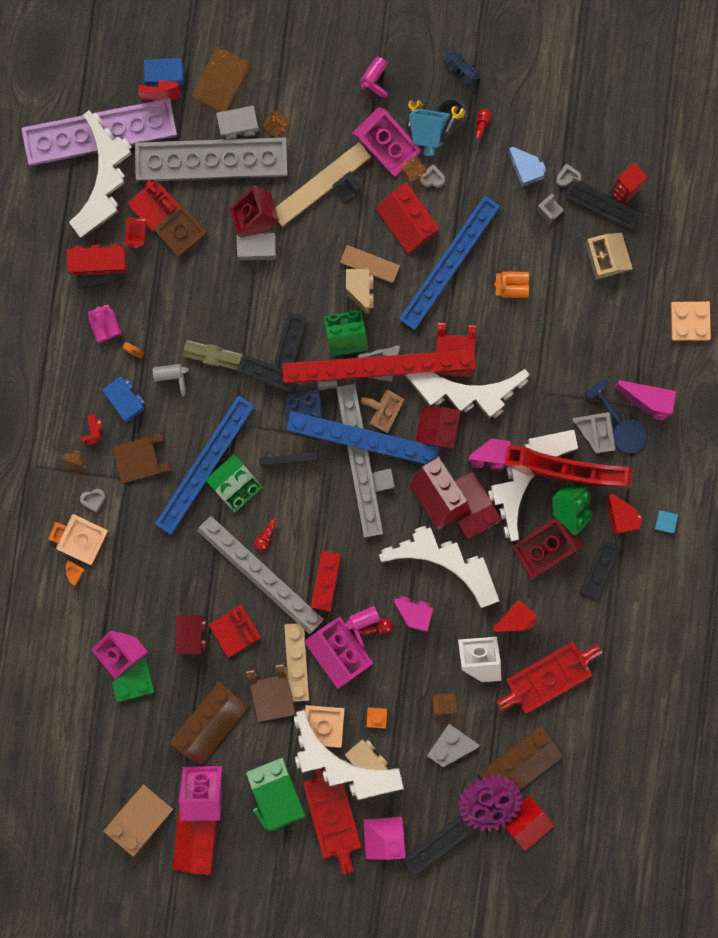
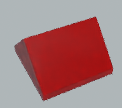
M530 796L519 805L521 810L516 811L517 817L511 816L512 822H505V828L525 851L555 826Z

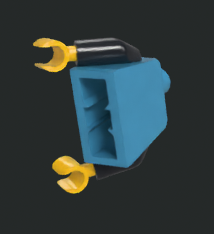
M411 100L408 104L411 111L408 114L406 128L413 138V143L424 146V155L432 156L435 155L436 147L448 141L458 124V118H462L465 115V110L461 108L460 113L456 114L458 107L454 106L451 110L453 116L450 117L449 113L423 110V103L418 100L415 106V101Z

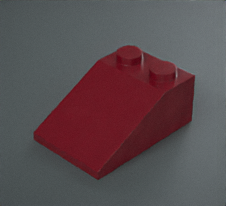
M474 472L455 481L471 509L455 519L466 540L501 522L497 511Z
M554 518L512 546L531 579H534L585 547L579 536L573 535L557 518Z

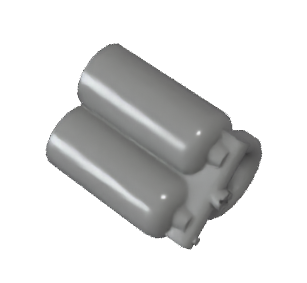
M181 364L153 368L155 382L179 378L182 397L186 395L183 373L189 372L188 368L182 367Z

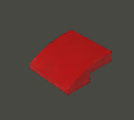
M159 80L158 87L139 85L138 94L142 103L170 98L171 101L181 97V90L178 82Z

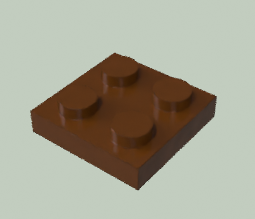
M182 204L153 228L178 258L207 234L205 229Z

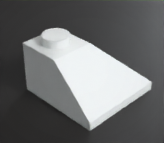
M497 637L458 640L463 671L481 682L501 681V662Z

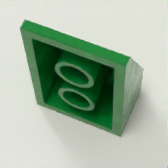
M283 758L246 772L269 832L306 817Z

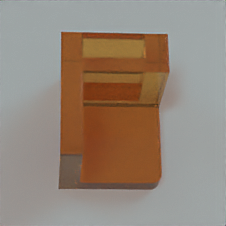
M455 693L432 695L434 715L457 713Z

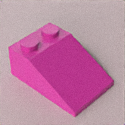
M380 107L352 133L363 147L394 177L421 151L390 114Z
M621 380L614 385V390L647 415L653 416L652 419L663 421L664 418H668L673 412L676 391Z
M222 766L183 767L179 798L180 821L220 820Z

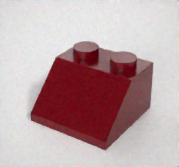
M255 185L230 208L239 237L268 232L279 221L271 193Z
M422 406L415 442L453 450L461 410L437 406Z
M176 615V654H203V650H206V639H203V631H206V619H203V615Z

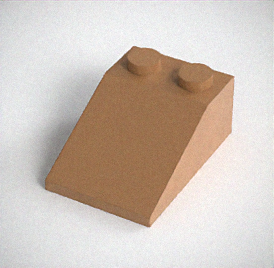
M143 784L106 827L104 832L129 854L135 856L172 812L173 808Z

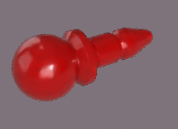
M481 109L477 114L476 140L481 138L484 129L489 126V122L492 119V113L488 109Z
M275 518L268 523L264 533L260 532V537L255 539L254 547L256 550L263 552L268 549L269 541L272 540L270 536L276 525Z
M384 618L374 623V625L360 629L358 632L363 635L375 632L377 635L381 633L388 634L393 629V623L391 620Z

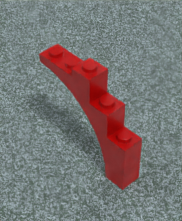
M507 446L505 465L525 475L544 476L553 481L572 482L598 488V486L630 488L632 468L579 462L544 454L525 446Z

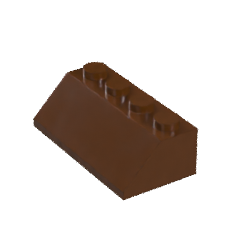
M220 681L169 743L193 762L202 766L250 705Z
M538 726L484 767L478 774L481 778L485 776L486 779H489L490 774L494 778L500 774L502 779L507 776L509 781L513 780L515 785L517 784L519 790H521L563 756L543 728Z

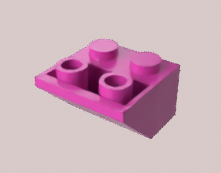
M490 439L469 456L468 463H471V467L483 468L484 465L491 466L490 469L492 470L506 468L507 446H510L511 441Z
M400 596L399 599L395 598L394 604L406 625L410 628L427 632L433 608H430V604L418 601V604L411 603L410 598Z

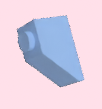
M514 147L509 148L508 154L522 187L544 178L546 169L543 162H539L538 157Z

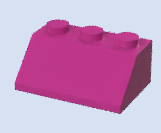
M340 616L304 641L337 689L373 664L351 631L345 627V623Z

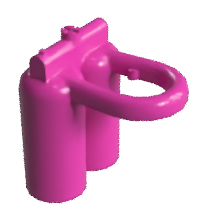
M377 56L361 78V90L367 87L380 97L388 98V93L375 84L388 65L384 59Z
M109 305L98 306L96 309L88 312V320L97 343H103L122 335L114 311L110 309Z
M372 606L351 615L345 624L346 628H353L361 647H364L358 630L380 621L376 608Z

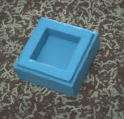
M659 510L654 529L674 534L678 514Z

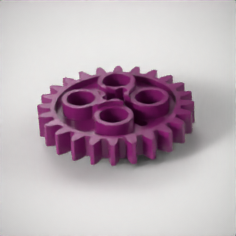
M490 774L489 779L482 776V781L475 779L476 784L469 783L470 789H463L465 795H460L461 801L458 802L460 814L463 821H466L468 826L472 825L474 830L479 827L480 831H483L487 827L490 832L492 827L498 830L500 824L506 827L505 822L511 823V816L517 817L516 811L521 810L519 805L522 804V795L517 784L515 785L513 780L509 781L507 776L502 779L500 774L496 778Z

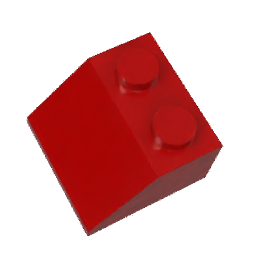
M614 494L605 497L613 535L640 529L642 524L641 514L637 513L634 507Z
M518 600L491 630L493 632L522 631L525 628L529 630L537 622L534 619L537 615L523 602Z

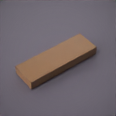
M348 245L340 261V264L353 269H369V275H373V277L391 284L394 283L400 268L398 264Z

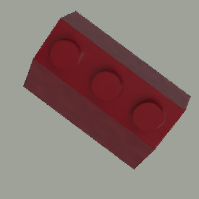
M439 457L424 465L409 484L437 530L471 510L468 501Z

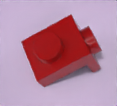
M127 218L124 245H129L130 248H140L146 240V219Z
M96 415L87 416L91 435L81 437V442L87 443V445L96 444L99 439H102L100 430H103L101 418L98 419Z

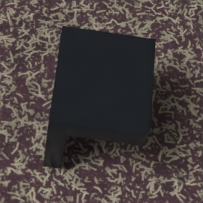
M349 171L332 185V189L346 203L362 190V185Z

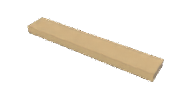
M357 143L275 207L279 217L278 223L282 227L330 191L332 185L349 171L353 173L371 158L361 143Z

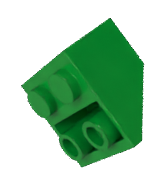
M361 310L324 316L331 357L368 351Z
M235 455L230 457L206 479L234 513L263 488Z
M566 483L553 496L554 516L573 535H577L592 518V512L589 510L591 494L588 492V485Z

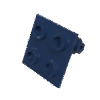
M458 51L456 53H444L447 56L443 61L445 66L454 75L461 69L462 71L458 74L457 78L461 77L460 80L466 86L472 87L475 84L474 79L481 78L478 75V69L473 65L469 66L464 61L466 58Z
M319 389L285 395L288 419L291 411L323 419Z

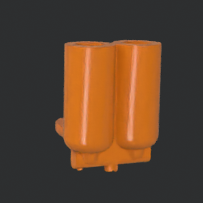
M529 272L497 273L496 283H494V286H496V296H501L502 298H529Z

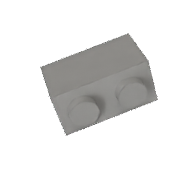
M254 106L217 113L222 139H237V136L243 135L244 137H252L255 133L259 132Z
M268 231L246 237H239L237 234L238 260L276 259L275 233Z

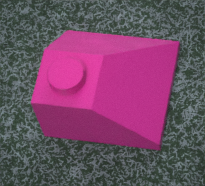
M112 630L91 649L114 679L121 676L147 653V650L136 637Z
M402 817L363 820L366 859L387 860L405 858Z

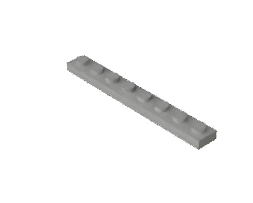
M355 384L336 387L343 424L363 429ZM347 446L364 538L382 535L383 531L368 451Z
M212 516L199 526L197 531L309 634L324 620Z

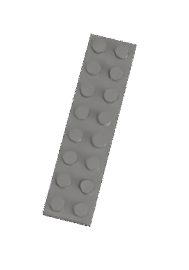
M286 138L135 143L136 181L287 176Z

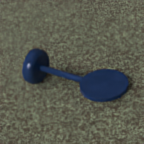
M604 379L586 391L584 396L587 399L599 396L618 423L613 432L616 447L625 453H635L641 450L646 443V430L639 421L633 419L622 421L602 394V391L608 387V382Z

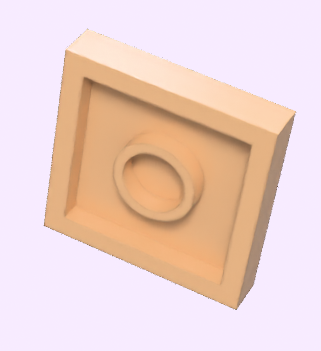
M671 302V341H709L711 339L710 302Z
M72 514L56 549L92 565L108 530Z
M306 705L305 713L308 722L320 742L324 746L341 747L345 708Z

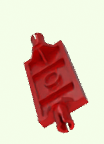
M574 642L567 644L506 679L512 691L507 696L496 701L498 706L506 702V704L499 708L503 712L517 703L518 705L520 704L525 714L593 676L587 666L588 662L603 655L602 650L593 653L600 648L598 644H595L584 652H579Z
M325 767L313 769L314 779L303 782L323 858L330 856L338 857L341 873H347L345 865H347L348 872H352L354 869L349 854L350 851L361 848L344 783L330 786L329 782L324 780L323 771Z

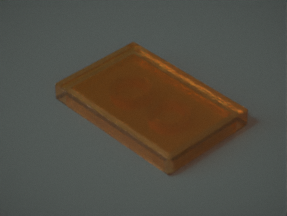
M216 47L191 97L220 112L227 111L251 65L250 62Z

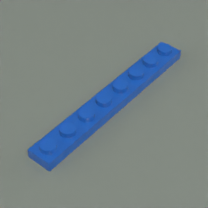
M484 195L403 312L399 321L415 331L498 211L500 205Z
M240 396L236 398L155 525L172 535L206 483V479L211 475L255 406Z
M293 411L290 412L286 431L424 465L436 459L439 452L438 447Z

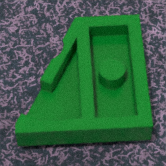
M146 656L138 660L112 683L116 702L155 693Z

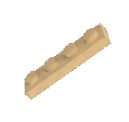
M298 623L284 624L288 680L293 701L309 700L306 646L304 642L305 632Z

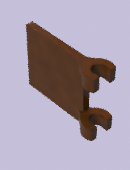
M157 433L112 447L121 484L172 471L170 463L158 464L154 444L165 441L163 434Z
M286 662L276 665L278 676L258 680L256 668L246 672L258 722L296 715Z

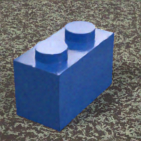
M182 58L144 60L146 86L158 87L159 80L178 82L179 87L184 86Z
M119 377L102 391L127 423L145 410L142 406L145 402L139 394L136 396L133 394L131 389L134 387L128 379L123 380L122 377Z

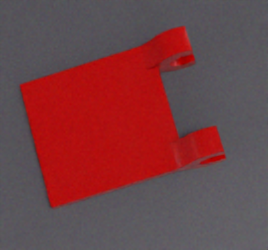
M438 323L436 352L474 349L476 326H468V336L446 335V323ZM473 370L436 372L435 374L472 377Z

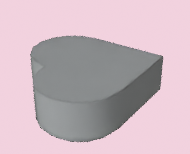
M434 164L422 173L420 177V183L424 187L433 186L440 188L445 182L444 175Z
M565 164L557 176L556 183L559 187H568L573 178L580 181L581 174L568 164Z
M94 489L92 492L82 493L80 501L84 506L97 513L106 496L101 489Z

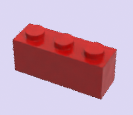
M633 163L617 178L611 190L613 193L612 197L626 203L641 189L648 176Z
M111 244L110 247L91 245V248L72 246V249H67L68 273L70 275L127 273V251L121 244Z
M322 550L311 608L331 611L341 554Z

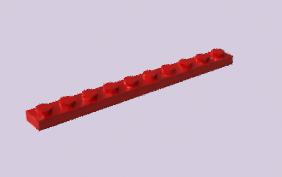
M474 349L282 363L284 384L476 369Z

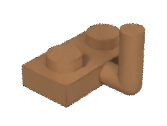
M386 390L380 403L365 397L361 398L360 403L376 410L370 425L388 433L404 399Z

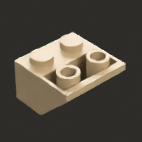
M622 233L604 234L587 239L585 245L596 280L633 269Z
M346 269L347 296L364 313L370 314V308H373V294H369V290H373V275H369V269Z

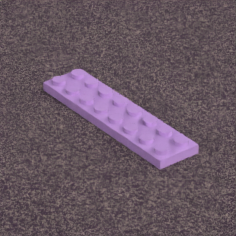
M170 98L97 113L103 121L100 123L103 129L108 128L113 134L112 141L119 136L121 140L125 138L131 146L135 145V143L151 142L177 136ZM84 115L22 128L29 166L98 152L94 134Z

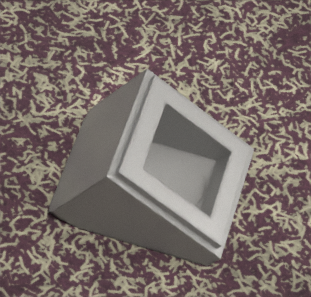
M391 469L372 473L376 492L395 488Z

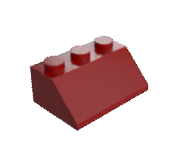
M404 183L390 193L375 208L407 254L439 233L438 225L407 183Z
M179 810L173 869L210 875L212 873L217 820L180 821Z

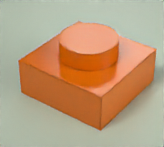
M368 707L367 727L386 728L387 709Z

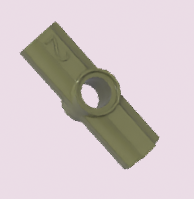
M187 340L183 352V357L202 361L206 365L221 366L233 370H238L243 356L240 353L223 350L222 347L216 345H204Z

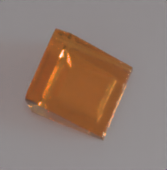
M275 110L267 118L263 127L274 137L278 138L291 121L279 110Z
M416 156L401 164L405 176L411 181L427 172Z
M79 451L60 456L63 461L85 467L82 453Z

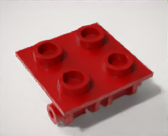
M148 181L145 184V188L127 203L140 219H146V225L151 231L180 206L158 181Z
M242 605L232 609L209 624L228 658L261 638Z

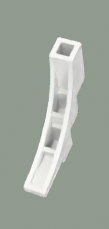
M90 110L84 114V117L89 123L97 143L99 155L98 175L89 200L82 210L69 222L82 239L119 212L116 209L118 206L117 202L112 196L110 198L107 196L125 183L122 179L125 175L119 168L115 169L114 167L132 154L129 151L132 147L125 138L121 140L118 136L112 141L113 134L108 128L103 129L100 125L103 121L96 112L92 114Z
M524 369L509 379L484 386L454 383L439 377L435 373L409 374L404 376L429 406H439L445 401L443 397L446 396L457 410H461L460 413L463 410L466 413L474 406L473 402L475 401L490 419L492 416L494 418L498 417L503 412L502 408L505 404L501 399H508L513 394L512 390L517 386L519 389L528 382L527 378L530 374Z
M574 430L531 438L528 440V444H525L527 448L555 457L578 449ZM508 467V478L512 479L513 482L491 486V491H488L490 501L494 502V506L502 505L503 508H500L501 519H505L507 526L503 527L505 538H509L510 542L519 539L517 529L518 509L522 495L534 475H525Z
M426 526L415 529L416 533L412 534L414 542L411 543L410 540L399 543L400 547L393 549L391 546L381 550L382 554H379L381 563L406 558L436 563L453 572L467 585L474 594L480 608L499 602L484 558L479 559L478 556L467 559L468 563L465 564L457 542L453 544L452 541L441 544L442 548L438 549L431 527L426 529Z
M305 710L296 712L297 716L294 717L296 728H300L302 734L298 738L300 746L305 747V750L298 752V757H295L297 768H301L302 772L325 767L326 770L323 771L324 780L329 782L330 786L353 780L354 784H350L352 795H356L357 800L404 789L399 768L370 770L353 766L339 759L316 737L308 722Z

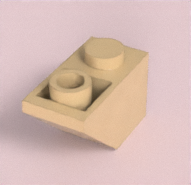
M362 739L345 754L354 766L370 770H388L386 767L388 762L382 755L377 756L373 752L376 748L369 740L365 742Z

